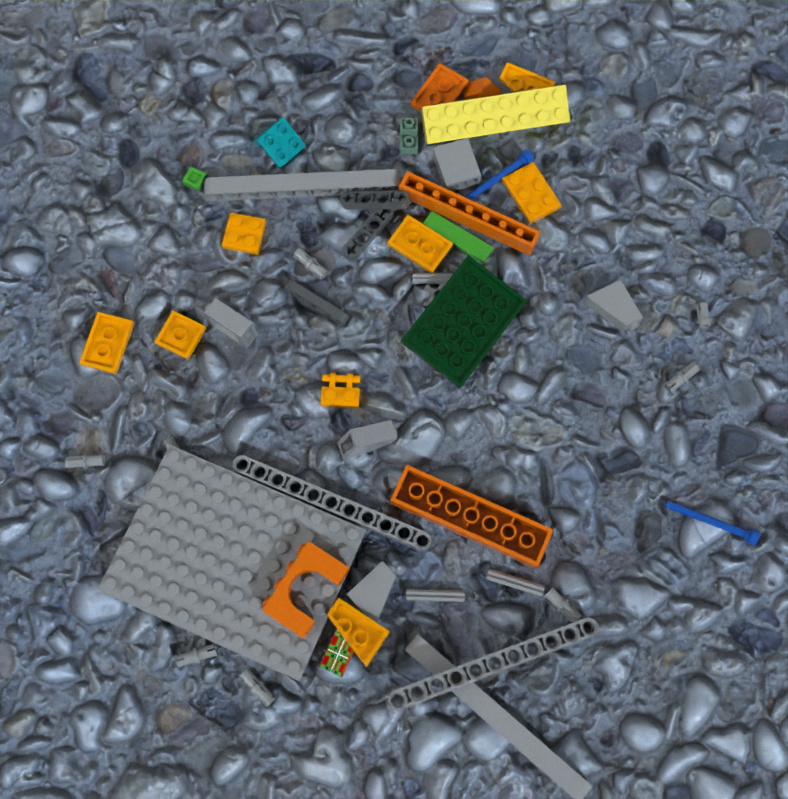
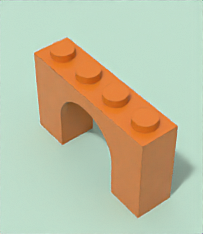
M309 541L300 546L297 551L298 557L295 561H290L285 569L287 571L283 579L279 578L274 585L275 592L272 596L268 595L262 604L264 606L262 610L264 613L303 639L306 638L316 621L301 612L293 604L290 595L293 582L304 573L314 572L340 586L350 570L348 566Z

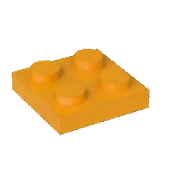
M230 213L222 248L258 255L266 226V219Z
M172 311L154 343L189 360L207 328L188 317Z

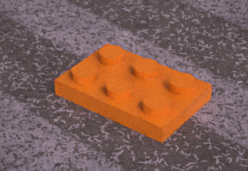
M439 63L412 99L410 106L421 112V108L425 106L456 102L468 86L469 80Z

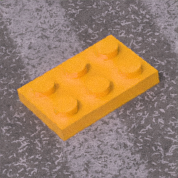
M534 162L502 178L504 186L529 224L549 215L562 206Z
M407 215L387 242V246L428 272L434 273L453 247V242L410 215Z
M97 312L79 364L117 375L135 324L134 321Z

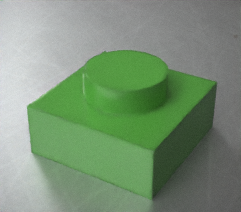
M190 167L182 182L184 185L200 191L204 180L208 176L206 173Z

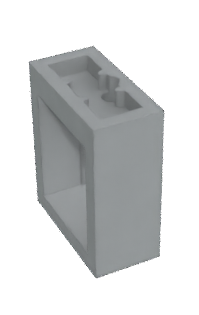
M216 298L213 302L207 304L204 314L211 326L247 349L258 335L253 322Z

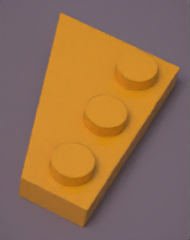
M508 62L500 76V81L514 93L554 87L556 83L553 80Z
M340 598L337 599L327 614V617L367 668L390 631Z

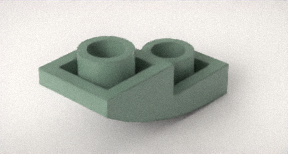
M400 117V154H418V117Z

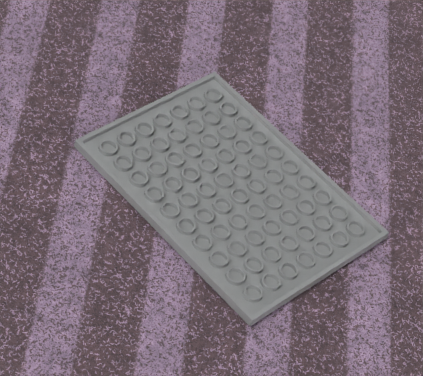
M169 445L98 590L300 681L326 624L327 614L334 605L344 580L340 586H337L318 573L308 572L300 575L293 582L290 592L293 604L301 612L316 621L305 639L262 611L264 608L262 604L268 595H273L276 590L274 585L279 578H284L287 573L285 571L291 560H296L298 557L297 551L303 543L306 544L308 541L350 568L366 530Z

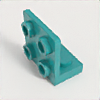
M284 117L277 119L252 141L256 147L261 146L278 168L283 167L306 146Z

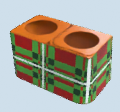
M337 629L320 666L342 677L354 651Z

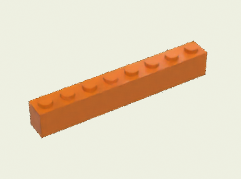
M406 172L399 185V190L406 191L409 194L410 201L531 256L539 240L540 231L411 172Z

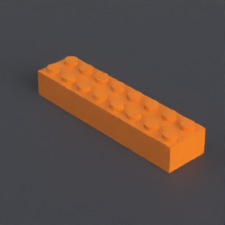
M406 465L390 499V503L400 509L534 569L539 566L553 533V529L409 465Z

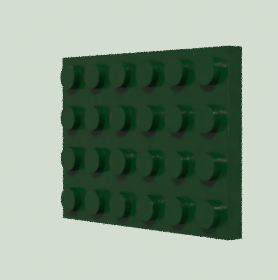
M468 255L401 339L400 343L460 389L527 300Z

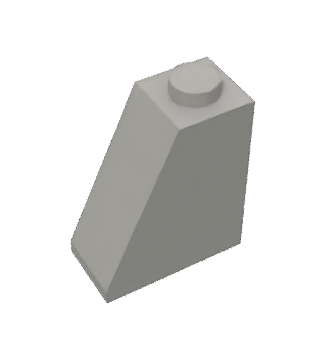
M621 280L588 295L585 300V304L622 332L638 328L643 319Z
M391 420L350 429L337 442L343 460L390 445L398 438L397 430Z
M383 561L347 593L348 597L357 607L376 623L379 621L396 580V575L394 574L396 570L389 562L385 564Z

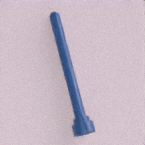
M525 149L520 153L516 161L464 197L473 200L521 165L524 166L534 161L532 153Z
M667 501L665 503V507L741 536L743 540H746V543L753 546L759 540L760 531L756 529L745 530L674 502Z

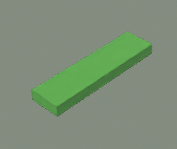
M431 211L423 223L453 242L454 247L482 264L486 262L494 249L491 245Z

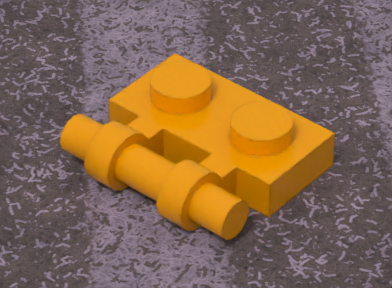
M333 372L322 375V381L330 382L329 387L322 386L321 407L359 408L360 388H353V383H360L361 376L353 375V373L336 375ZM336 382H345L347 387H336Z

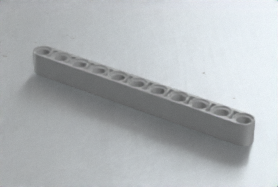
M396 169L209 177L204 180V198L209 201L338 196L346 191L399 190L401 172Z
M237 456L233 461V468L243 477L418 551H426L431 546V536L423 530L247 456ZM241 462L248 463L244 470H239ZM259 469L265 470V474L262 477H256V472ZM276 477H283V482L281 484H274V479ZM294 484L301 485V489L298 492L291 491V487ZM313 491L319 493V497L316 500L309 499V494ZM335 499L337 504L335 507L330 508L326 505L327 501ZM348 506L355 508V512L352 515H346L344 511ZM365 514L373 516V520L370 523L363 522L362 518ZM385 521L390 522L392 525L388 531L380 528L381 524ZM407 529L410 535L403 539L398 535L399 531ZM425 537L428 540V544L426 546H419L417 539Z
M584 618L392 691L387 697V706L392 711H400L584 641L597 633L598 623L593 618ZM583 624L589 625L590 633L584 631ZM565 631L571 632L572 640L566 639ZM546 638H551L554 641V647H549L546 644ZM527 645L535 647L536 653L534 655L527 651ZM509 652H514L517 655L516 662L508 658ZM490 659H495L498 662L497 669L490 667ZM471 666H476L479 669V676H473L470 673ZM452 673L460 676L459 684L451 681L450 676ZM432 681L440 682V691H434L431 688ZM419 688L422 692L421 698H414L411 695V690ZM399 695L402 698V705H393L391 702L392 696Z
M418 634L404 649L432 675L455 668L450 661ZM452 673L450 676L451 681L459 684L460 676ZM475 683L452 691L573 799H584L593 786Z

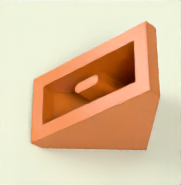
M483 77L469 82L463 99L470 100L501 95V90L487 77Z

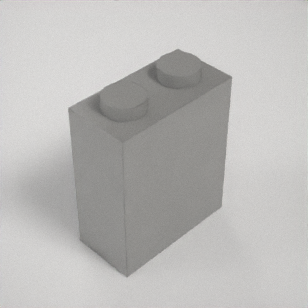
M468 138L458 139L448 144L442 143L433 147V158L444 188L453 192L480 184L481 173Z

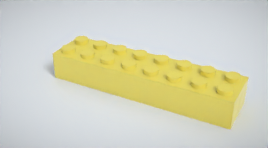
M566 85L421 108L426 145L570 122Z

